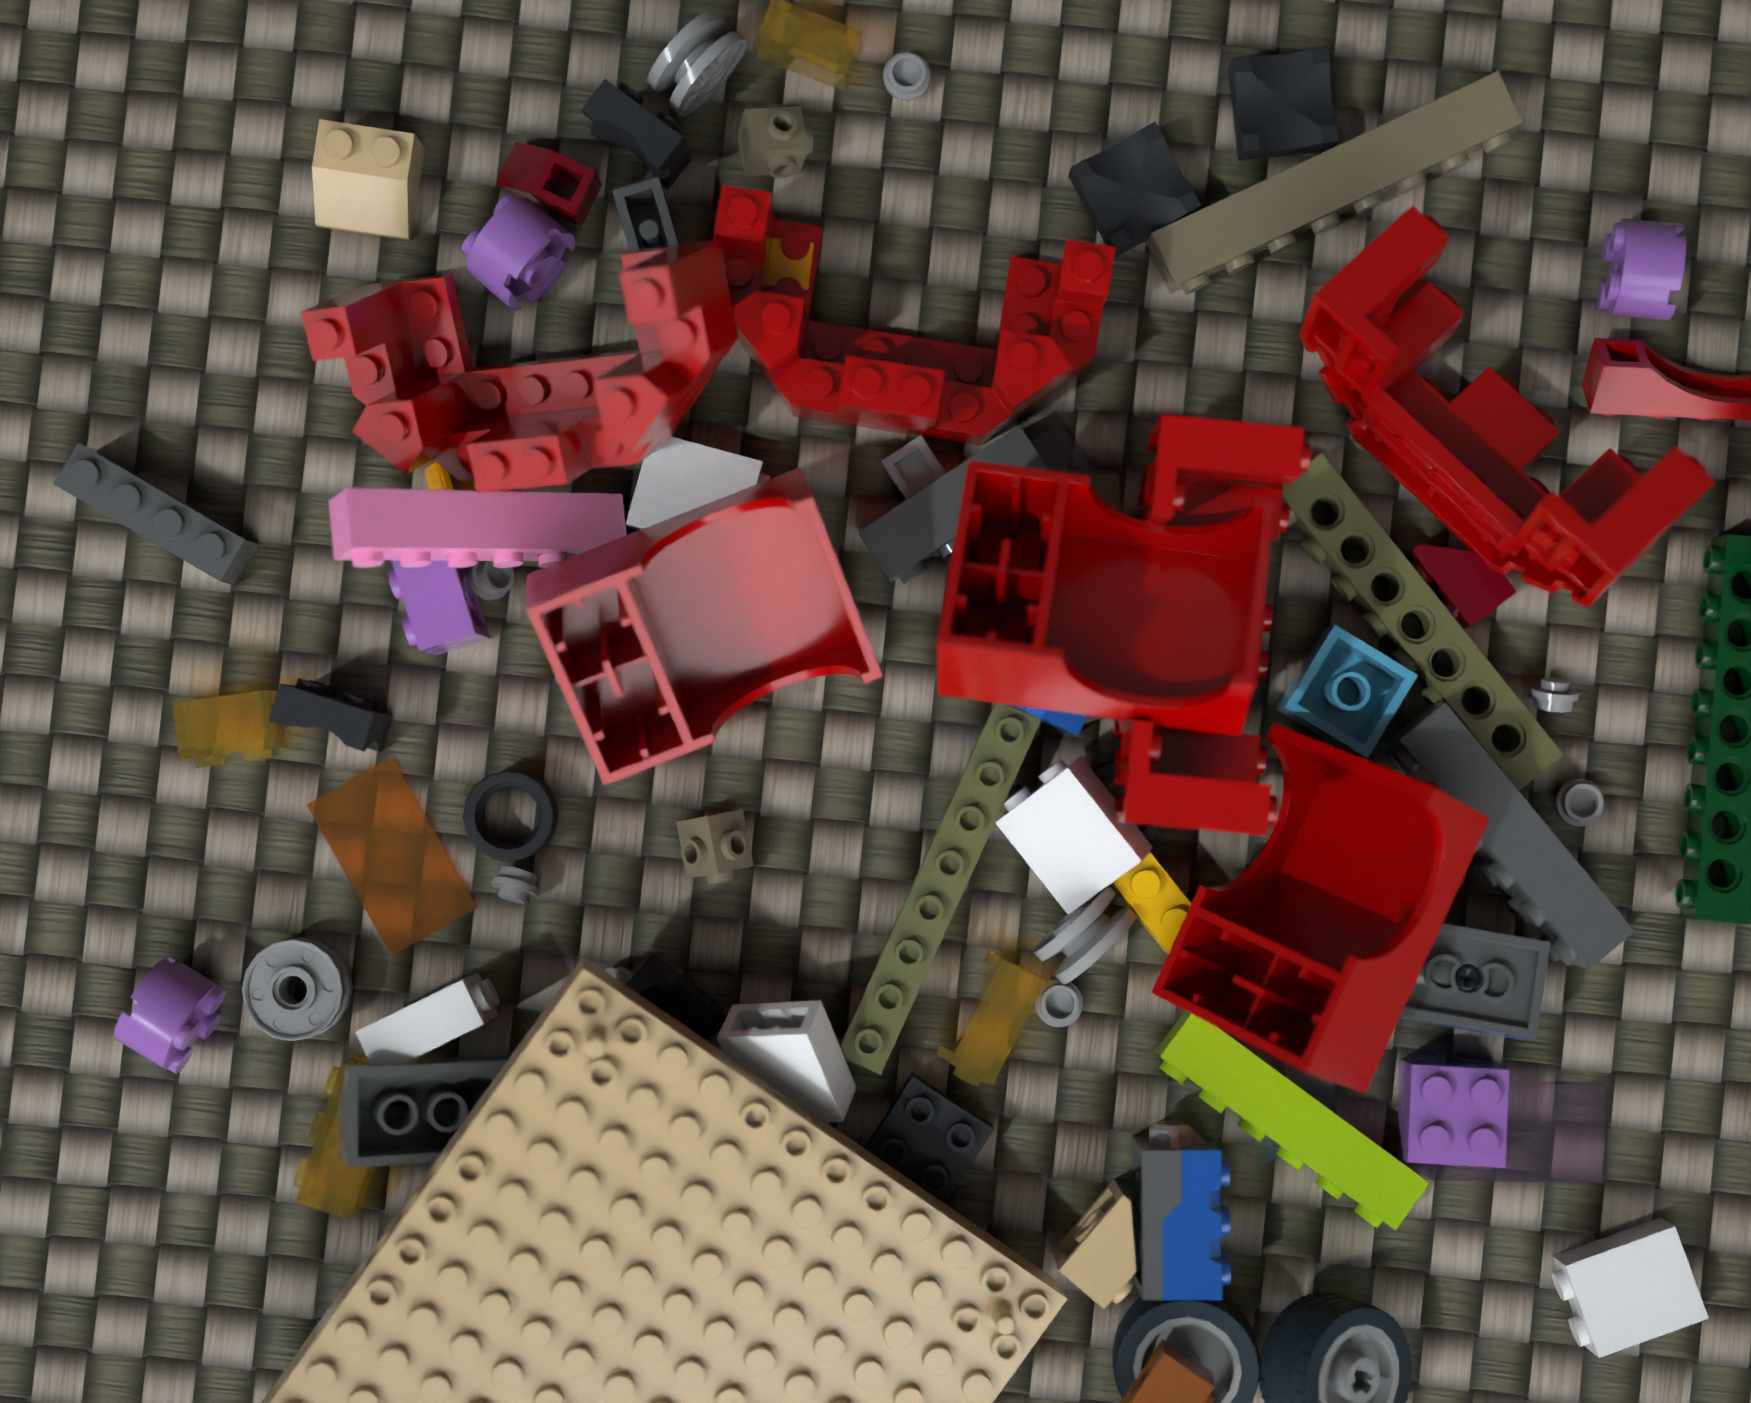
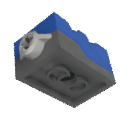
M1442 923L1399 1019L1516 1040H1537L1551 942Z
M1154 1122L1149 1127V1136H1132V1222L1136 1273L1133 1275V1280H1135V1285L1143 1300H1223L1222 1285H1230L1231 1281L1230 1257L1223 1254V1247L1220 1245L1221 1236L1230 1235L1229 1206L1223 1205L1222 1197H1220L1221 1186H1229L1230 1183L1228 1156H1223L1222 1150L1209 1136H1200L1186 1122Z

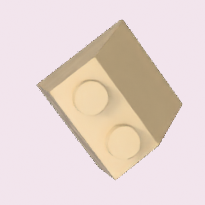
M319 119L312 162L315 225L317 227L411 241L425 147L415 133Z
M1115 1179L1112 1180L1052 1251L1058 1270L1103 1309L1111 1301L1117 1304L1126 1297L1134 1286L1135 1280L1131 1277L1136 1273L1131 1201L1122 1185Z

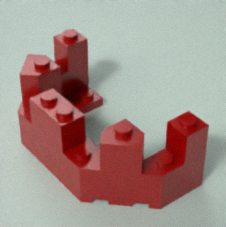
M722 185L714 231L715 239H720L738 340L794 417L914 436L921 435L926 438L977 446L983 445L1014 420L1023 416L1049 397L1054 391L1089 368L1096 353L1102 308L1109 293L1116 247L1066 239L1058 264L1011 256L996 350L810 321L809 317L823 227L776 219L770 192ZM773 238L782 239V251L791 260L803 259L810 250V242L814 243L808 290L802 289L801 284L792 277L781 278L775 286L765 285Z
M1412 205L1313 295L1299 337L1306 351L1314 353L1317 350L1324 364V367L1318 373L1333 402L1339 405L1344 402L1351 417L1345 422V425L1352 438L1467 547L1476 552L1492 570L1506 575L1511 569L1522 572L1521 576L1525 583L1553 594L1561 587L1571 591L1570 596L1573 602L1589 608L1645 554L1653 543L1708 490L1715 480L1707 474L1705 466L1699 459L1693 455L1685 454L1677 446L1643 478L1640 476L1637 466L1625 456H1618L1611 448L1605 451L1559 496L1554 491L1550 493L1547 487L1534 477L1529 478L1524 472L1551 447L1560 434V431L1555 427L1553 419L1546 411L1539 407H1533L1519 394L1516 384L1505 375H1498L1490 366L1451 403L1445 400L1442 390L1436 383L1429 379H1423L1415 372L1424 361L1455 334L1464 313L1459 309L1457 301L1449 293L1443 290L1439 291L1429 281L1419 279L1439 261L1449 238L1444 234L1443 228L1437 220L1429 215H1423Z
M720 239L633 250L621 254L624 270L620 272L629 323L635 324L639 350L473 368L453 273L367 284L301 311L312 360L344 357L353 396L366 405L352 432L406 475L434 460L459 481L475 480L477 493L565 485L591 468L639 463L667 444L686 411L692 407L712 378V373L738 340Z
M1161 414L1150 428L1148 451L1156 452L1154 464H1149V467H1143L1138 495V505L1143 506V514L1139 520L1174 527L1209 526L1226 522L1241 515L1251 506L1254 497L1275 500L1270 544L1279 539V532L1286 533L1289 521V504L1282 503L1283 484H1293L1300 479V472L1307 473L1309 468L1311 444L1310 442H1303L1304 428ZM1266 592L1264 594L1254 688H1258V679L1265 680L1268 669V652L1261 651L1263 632H1269L1271 628L1273 607L1272 604L1265 603ZM1114 719V738L1121 739L1120 750H1115L1114 786L1124 787V799L1115 798V821L1267 836L1268 826H1275L1278 815V796L1271 795L1272 785L1256 783L1257 775H1264L1267 762V747L1260 746L1261 735L1242 733L1240 737L1153 725L1154 722Z

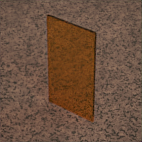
M393 757L307 804L391 956L477 908Z

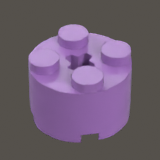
M509 193L498 202L494 209V216L486 223L482 230L476 229L467 236L462 245V252L468 256L466 261L468 273L512 310L517 311L522 309L518 302L526 299L533 304L556 283L567 266V263L561 257L566 247L573 252L575 238L573 234L531 199L526 197L518 198L513 193Z
M1625 218L1621 219L1619 223H1614L1612 233H1606L1603 241L1601 259L1602 262L1610 263L1607 280H1601L1598 287L1597 309L1607 310V314L1611 316L1669 321L1676 308V305L1667 304L1670 292L1681 290L1684 274L1686 237L1678 236L1684 230V224Z
M169 957V961L162 959L147 973L130 998L136 1002L133 1006L132 1014L129 1016L122 1011L114 1030V1038L165 1070L169 1069L178 1074L189 1061L193 1053L191 1047L197 1038L207 1039L218 1025L221 1015L215 1011L224 1000L226 991L220 985L175 958Z

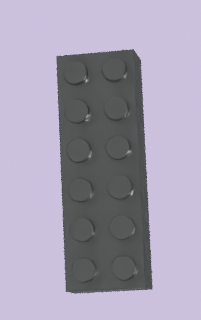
M1445 702L1423 705L1380 741L1388 750L1383 756L1395 772L1403 775L1407 773L1410 778L1433 786L1490 818L1474 853L1475 857L1480 861L1475 865V868L1490 886L1495 888L1499 884L1510 898L1506 902L1508 909L1522 924L1526 925L1530 922L1541 935L1537 940L1551 942L1549 958L1554 962L1561 959L1568 966L1572 964L1591 969L1635 932Z

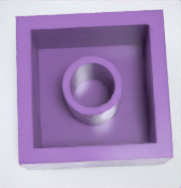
M391 560L394 570L388 571V579L395 598H403L408 616L402 618V625L411 646L417 644L419 651L437 656L491 639L478 596L469 583V567L452 568L448 567L447 561L431 560V564L427 566L406 568L400 565V560Z
M1400 1060L1396 1156L1408 1163L1506 1168L1509 1069L1488 1064Z

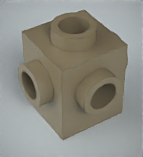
M772 104L762 108L744 109L737 132L744 175H770L774 178H784L800 173L806 155L811 154L813 150L812 129L810 125H804L801 106L783 107L782 105Z
M743 809L676 822L681 845V856L687 879L706 876L708 885L735 880V870L754 866Z

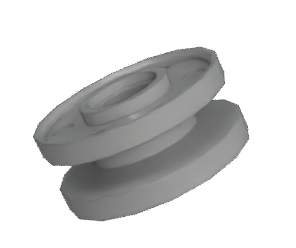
M707 10L688 23L665 47L649 72L646 82L656 95H662L674 89L669 105L678 116H686L706 102L732 74L747 48V40L739 32H730L720 38L725 22L724 18L716 10Z
M1109 885L1062 918L1034 949V954L1041 961L1055 956L1060 951L1066 955V958L1055 972V976L1063 985L1071 982L1094 964L1124 935L1137 918L1136 913L1129 906L1116 911L1111 916L1104 912L1115 896V891Z
M308 937L276 942L259 952L246 969L242 986L245 1010L256 1027L273 1038L287 1041L314 1037L337 1024L350 1005L353 991L350 968L340 952L322 940ZM294 976L300 977L306 984L307 993L303 1001L296 1000L290 994L289 983Z

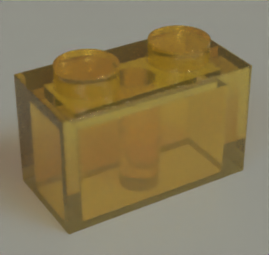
M771 0L755 44L759 59L846 92L863 49V37L860 30L785 1Z
M263 690L172 702L179 760H195L196 768L226 765L225 756L243 754L244 762L273 759L272 750L287 748L284 726L268 721L278 691Z

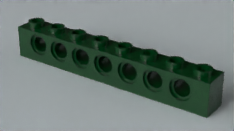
M1726 534L1712 538L1711 545L1706 547L1703 555V571L1705 574H1708L1707 593H1703L1699 603V618L1701 621H1704L1703 640L1698 642L1695 651V665L1697 669H1700L1699 688L1694 690L1691 699V712L1696 717L1695 736L1690 737L1687 746V760L1689 764H1692L1691 783L1686 785L1683 794V807L1685 812H1688L1687 831L1682 833L1679 842L1680 858L1684 860L1683 879H1680L1676 885L1675 902L1677 907L1680 908V917L1751 925V536ZM1735 574L1740 575L1746 582L1747 589L1743 598L1737 597L1732 591L1731 581ZM1732 621L1741 627L1743 633L1742 641L1738 646L1733 645L1727 636V629ZM1728 669L1733 670L1739 679L1738 688L1733 694L1726 690L1723 683L1724 675ZM1726 716L1732 720L1735 726L1734 736L1728 742L1722 738L1719 731L1720 723ZM1722 764L1727 766L1731 773V781L1725 789H1721L1715 779L1716 771ZM1718 812H1721L1727 820L1726 831L1720 837L1713 833L1711 827L1712 819ZM1718 860L1723 867V876L1717 884L1713 885L1708 879L1707 871L1710 864Z

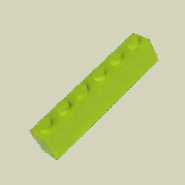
M1185 1010L1154 1051L1164 1060L1159 1067L1161 1070L1182 1085L1187 1078L1191 1079L1203 1088L1198 1095L1199 1098L1221 1114L1226 1107L1233 1110L1242 1117L1237 1124L1241 1129L1259 1142L1262 1141L1265 1135L1281 1146L1276 1152L1279 1157L1298 1171L1301 1170L1304 1164L1309 1166L1319 1174L1315 1181L1317 1185L1338 1200L1343 1193L1347 1194L1359 1203L1353 1211L1377 1229L1384 1222L1396 1231L1430 1184L1220 1028Z

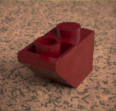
M515 142L495 183L497 187L520 198H529L540 208L582 227L602 187L596 171L553 150Z
M1419 544L1403 553L1463 629L1473 626L1517 592L1504 574L1492 570L1474 551Z

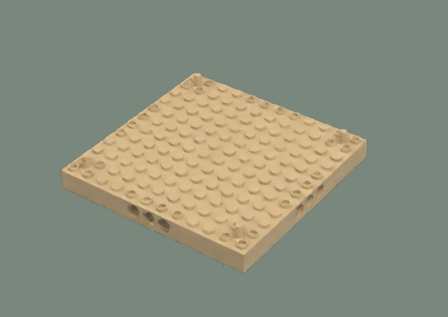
M583 956L261 1403H993L1067 1301V1297L1057 1280Z

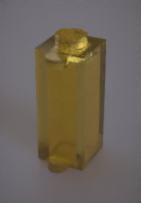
M988 951L985 960L995 965L953 1049L951 1050L940 1045L936 1053L938 1056L949 1061L950 1064L956 1066L953 1072L954 1075L979 1087L982 1080L991 1085L994 1084L1046 983L1043 977L991 951Z

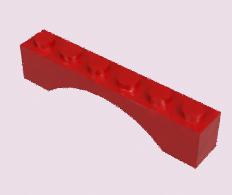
M1594 338L1582 381V389L1590 413L1604 416L1639 415L1652 418L1686 417L1705 421L1732 419L1751 422V375L1727 376L1703 373L1683 367L1656 353L1643 340Z

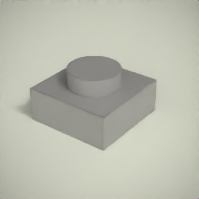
M921 435L881 461L882 466L905 500L946 474Z

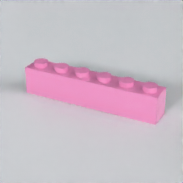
M345 488L329 500L334 560H352L354 567L362 568L382 565L383 560H400V565L406 568L427 566L431 564V560L447 561L448 567L452 568L474 566L478 564V561H493L494 567L497 568L520 566L523 564V561H538L539 567L545 568L627 535L622 494L514 491L477 493V491Z

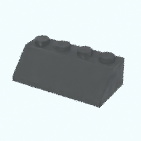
M508 1059L347 1066L339 1105L340 1160L347 1168L434 1163Z

